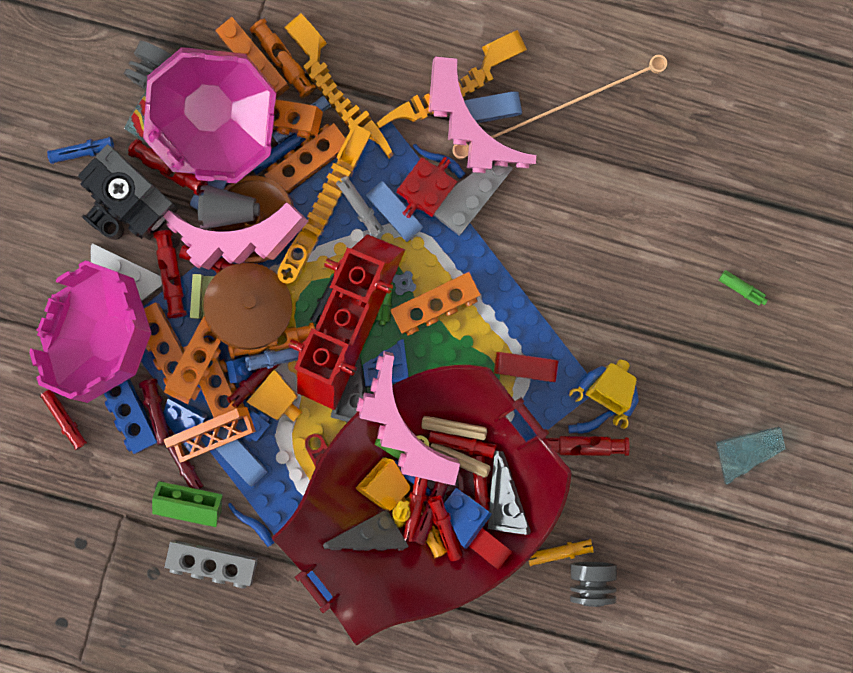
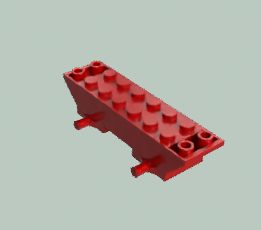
M367 234L352 248L347 247L343 258L339 262L329 258L326 259V262L330 264L324 263V267L334 270V278L330 285V288L333 290L316 329L311 328L307 339L303 343L291 339L290 342L297 346L290 343L288 345L289 348L299 351L298 360L294 367L297 370L298 394L336 410L350 376L356 373L353 370L357 371L355 364L387 293H391L389 288L393 289L391 282L405 253V249Z

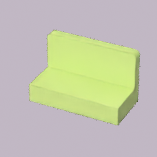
M193 274L190 318H203L205 292L214 276Z

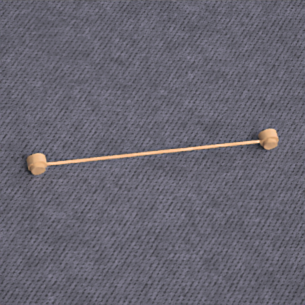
M655 55L650 60L649 67L494 134L491 137L496 138L648 70L657 74L662 73L667 67V59L663 55ZM467 143L466 145L453 146L455 158L463 160L468 157L469 145Z

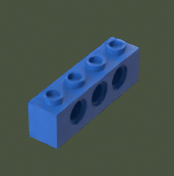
M129 378L119 384L121 387V394L119 396H114L112 389L104 393L107 399L105 405L110 413L113 412L116 420L114 423L118 431L123 432L126 438L124 440L126 448L129 452L132 451L133 454H137L157 444V440L148 414ZM124 404H128L131 407V413L128 416L122 413L121 409ZM134 423L138 424L141 428L137 436L131 432V427Z

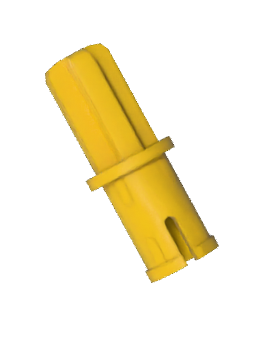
M400 500L393 509L392 519L397 528L403 527V524L405 525L410 517V503L407 500L405 502Z

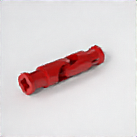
M135 139L128 148V155L130 157L140 159L144 165L151 169L160 170L163 176L182 187H188L197 196L204 193V190L200 189L202 185H208V181L198 180L194 173L175 172L173 177L170 176L174 172L152 148L143 145L141 140Z
M171 230L157 231L153 236L157 241L158 250L156 254L164 300L167 301L168 306L167 317L171 319L183 317L187 313L183 309L182 298L184 296L177 266L176 249L173 248L171 238L173 232ZM174 279V285L169 281Z
M610 436L544 437L559 455L610 456L611 454H624L629 456V437L624 439H611Z

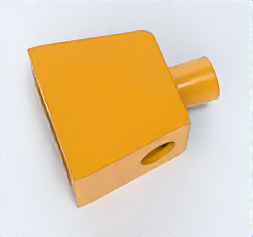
M276 370L272 371L247 401L250 405L276 420H279L285 414L294 422L302 413L293 404L299 396Z
M382 458L356 489L380 508L391 511L400 500L406 501L404 496L410 490V485L394 460Z

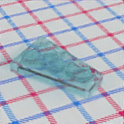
M780 427L716 442L726 485L741 474L744 475L749 472L751 468L759 463L765 462L785 450Z

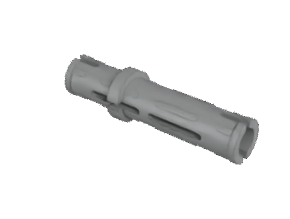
M348 176L341 178L342 182L337 181L336 185L358 214L359 221L365 224L372 236L378 235V230L382 232L384 228L374 216L373 209L367 206Z

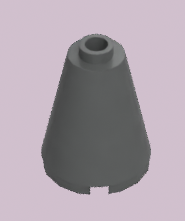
M210 185L201 186L200 190H204V196L199 195L198 220L203 221V224L199 225L201 229L254 221L256 216L260 215V203H256L255 198Z

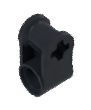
M97 201L94 202V206L86 215L83 214L81 216L88 224L111 240H117L124 234L123 225ZM111 224L116 225V230L113 234L108 233V227Z

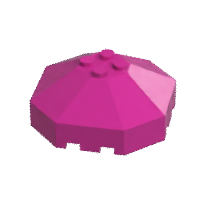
M182 47L147 76L143 139L173 172L194 173L198 180L203 181L223 180L227 181V183H237L270 156L274 105L276 101L275 88L246 54Z
M85 260L78 264L79 269L74 272L67 271L56 279L57 283L67 287L54 295L52 294L51 298H48L44 310L47 312L46 318L41 319L37 328V335L40 336L44 351L31 348L29 353L33 366H37L40 375L36 377L38 385L69 399L88 403L136 375L150 338L151 330L134 278Z

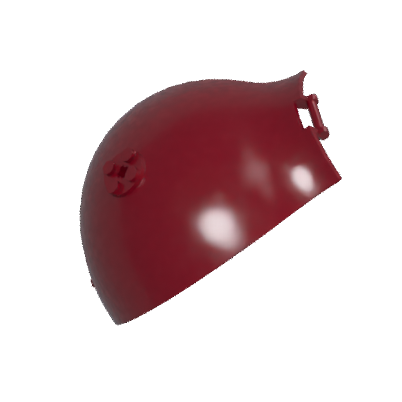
M475 365L438 367L403 379L392 385V390L398 412L415 436H424L429 441L431 430L423 429L421 424L424 416L486 427L487 435L485 440H478L496 444V451L504 452L531 532L529 535L492 530L488 529V523H485L482 528L512 551L499 570L471 547L464 548L457 536L458 545L463 556L456 561H450L447 553L434 559L427 541L424 546L408 541L409 538L405 540L409 547L404 550L324 549L323 545L326 542L385 511V509L380 508L360 493L356 487L382 458L399 461V459L375 445L380 425L384 426V424L361 419L359 411L332 440L317 464L298 508L287 523L272 536L273 541L301 570L294 577L297 582L300 581L321 607L319 610L322 613L328 609L333 611L355 645H359L364 640L384 629L443 614L463 606L492 590L513 575L536 553L553 530L563 511L571 483L572 473L570 468L544 437L550 432L547 429H543L524 405L523 398L520 397L515 401L488 367ZM517 409L536 433L534 437L527 441L524 440L506 417L507 414ZM453 449L469 457L482 456L477 454L469 455V452ZM485 456V464L491 467L487 476L488 497H490L494 458ZM459 467L455 485L448 486L443 502H446L455 488L475 499L473 473ZM406 480V481H407L408 484L410 485V490H409L408 493L404 496L405 499H406V498L410 495V493L413 491V486H414V485H413L412 483H410L408 480ZM428 480L427 487L432 492L436 481ZM427 500L424 501V506H425V507H426L427 502H428ZM393 509L391 511L387 510L390 516L393 517ZM404 524L403 527L398 528L402 536L404 535L405 530ZM313 571L332 595L331 599L326 600L307 576L309 572Z

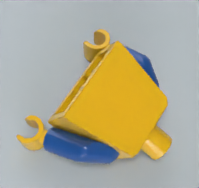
M618 360L616 365L610 363L606 367L600 366L590 371L579 383L580 386L571 389L569 392V396L575 391L579 392V397L575 400L578 402L582 400L584 390L587 391L585 395L618 414L613 419L615 426L623 419L622 429L628 427L629 422L627 418L632 415L639 402L637 387L635 386L636 378L627 372L630 364L625 360Z

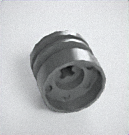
M141 40L134 51V55L141 62L129 61L128 63L136 72L125 69L123 74L133 81L134 84L146 90L147 76L172 55L155 45Z
M605 562L571 563L570 578L580 581V584L570 586L571 591L579 593L570 595L571 602L591 607L616 603V596L608 594L617 592V588L607 585V582L617 580L616 564Z

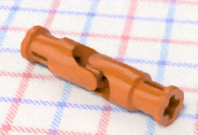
M265 18L257 21L249 29L250 32L255 33L261 41L260 45L275 65L279 68L281 67L284 77L300 93L299 97L302 99L310 95L316 89V86L309 82L305 76V71L292 59L291 53L277 34L269 29ZM275 49L283 50L276 58L272 53Z
M312 322L308 326L286 328L283 332L286 342L279 346L277 343L278 339L266 347L254 350L237 349L227 345L230 359L232 360L235 356L245 354L249 356L259 354L266 349L278 350L287 348L289 343L297 346L291 343L290 340L294 339L298 342H304L311 328L315 329Z

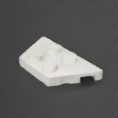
M92 243L91 262L134 278L141 301L148 298L155 290L162 286L159 275Z

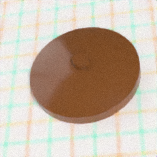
M245 176L237 183L228 184L224 190L255 198L256 203H260V215L256 216L254 221L211 228V231L230 232L249 228L271 217L286 203L294 207L293 201L287 191L275 181L263 176ZM253 251L244 262L260 263L270 258L265 257L263 259Z
M240 263L228 266L214 276L205 292L203 312L208 327L223 343L237 349L254 350L272 344L283 334L292 315V299L288 287L279 280L278 274L255 263Z

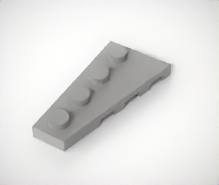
M492 162V169L486 170V173L470 174L453 188L433 216L460 236L513 168L509 165L508 167L495 166V162Z

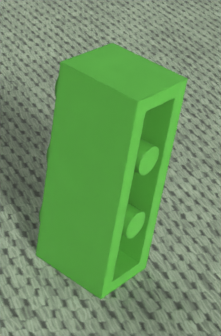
M158 481L152 498V514L217 527L222 511L223 494Z

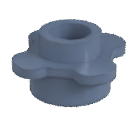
M406 271L402 275H394L392 282L395 283L396 294L403 295L404 292L415 291L416 284L412 281L413 274L410 271Z

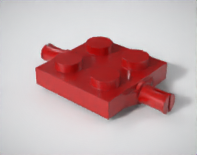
M421 157L396 192L409 203L402 212L404 216L410 218L417 209L433 217L457 184V181L445 172V169L451 163L449 159L446 161L447 158L443 157L438 166Z

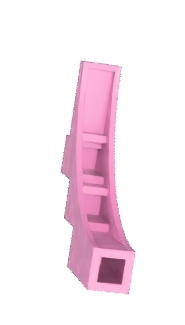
M435 57L432 63L429 112H434L436 117H447V114H450L448 140H452L454 145H466V142H469L467 168L473 169V173H486V170L492 169V162H495V166L508 167V163L516 164V168L529 169V165L536 164V155L522 153L502 145L477 124L461 95L457 75V59Z
M288 203L261 223L230 232H214L196 228L170 210L163 216L168 221L166 225L173 232H179L183 236L181 240L190 247L186 251L192 257L190 262L199 269L203 267L208 270L221 256L231 264L233 262L240 264L253 251L263 259L268 257L274 260L308 222L295 207Z
M384 351L383 357L379 356L376 364V369L379 370L378 377L373 378L370 391L374 393L364 392L363 398L358 400L356 411H359L361 419L384 424V426L380 425L377 439H380L381 446L405 451V453L400 454L398 462L402 474L455 485L460 467L459 460L439 453L423 443L408 428L398 412L392 390L394 355Z

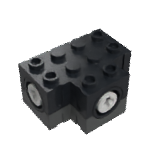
M108 144L78 175L82 180L80 185L89 193H92L91 197L100 205L102 204L104 207H107V211L115 219L124 224H130L128 229L141 239L145 237L150 240L153 234L159 231L167 220L163 217L166 212L170 210L175 213L179 209Z

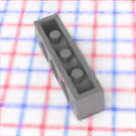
M172 540L169 544L164 568L170 569L169 572L182 575L183 572L191 573L193 578L204 579L205 576L213 578L212 581L215 583L225 584V581L233 582L235 587L246 588L253 583L258 558ZM186 555L194 557L195 564L193 566L185 563ZM208 559L215 561V570H209L206 567ZM229 564H234L237 567L238 572L236 575L228 573L227 566Z

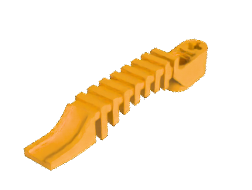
M300 13L284 28L310 58L303 66L305 71L326 100L329 101L333 109L335 108L336 113L342 118L343 122L348 125L349 130H351L353 124H356L370 131L372 134L369 139L375 141L390 159L393 156L391 148L372 120L369 121L371 119L369 113L365 111L361 114L360 108L357 105L353 107L348 98L345 100L343 93L336 88L337 85L331 79L332 76L328 73L327 65L324 62L320 65L321 49L327 43Z
M518 30L482 47L485 57L480 70L474 67L468 71L472 80H470L468 75L460 79L464 88L461 87L458 81L462 97L466 96L465 93L468 95L475 91L474 88L479 89L483 87L484 81L488 83L493 80L490 73L491 67L527 50ZM426 94L422 97L427 107L426 109H424L418 95L411 99L417 114L414 113L408 101L388 113L375 125L379 129L396 119H407L415 122L418 119L423 120L427 118V114H434V112H429L430 95Z
M353 124L336 157L338 161L333 163L331 167L333 171L328 174V181L323 184L322 188L324 189L319 193L318 201L314 202L312 206L314 208L313 211L309 212L307 216L309 217L307 224L291 244L278 269L277 274L281 282L286 284L292 283L300 277L315 245L319 241V236L323 234V229L334 212V207L339 202V197L343 194L336 183L337 181L342 182L341 178L345 176L352 177L353 170L357 166L359 158L372 134L370 131ZM296 248H301L304 252L301 260L294 257V250ZM291 268L293 276L287 278V273L284 271Z

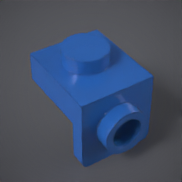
M249 355L238 356L226 361L230 383L240 382L252 375V370L248 371L245 363V358L249 357Z

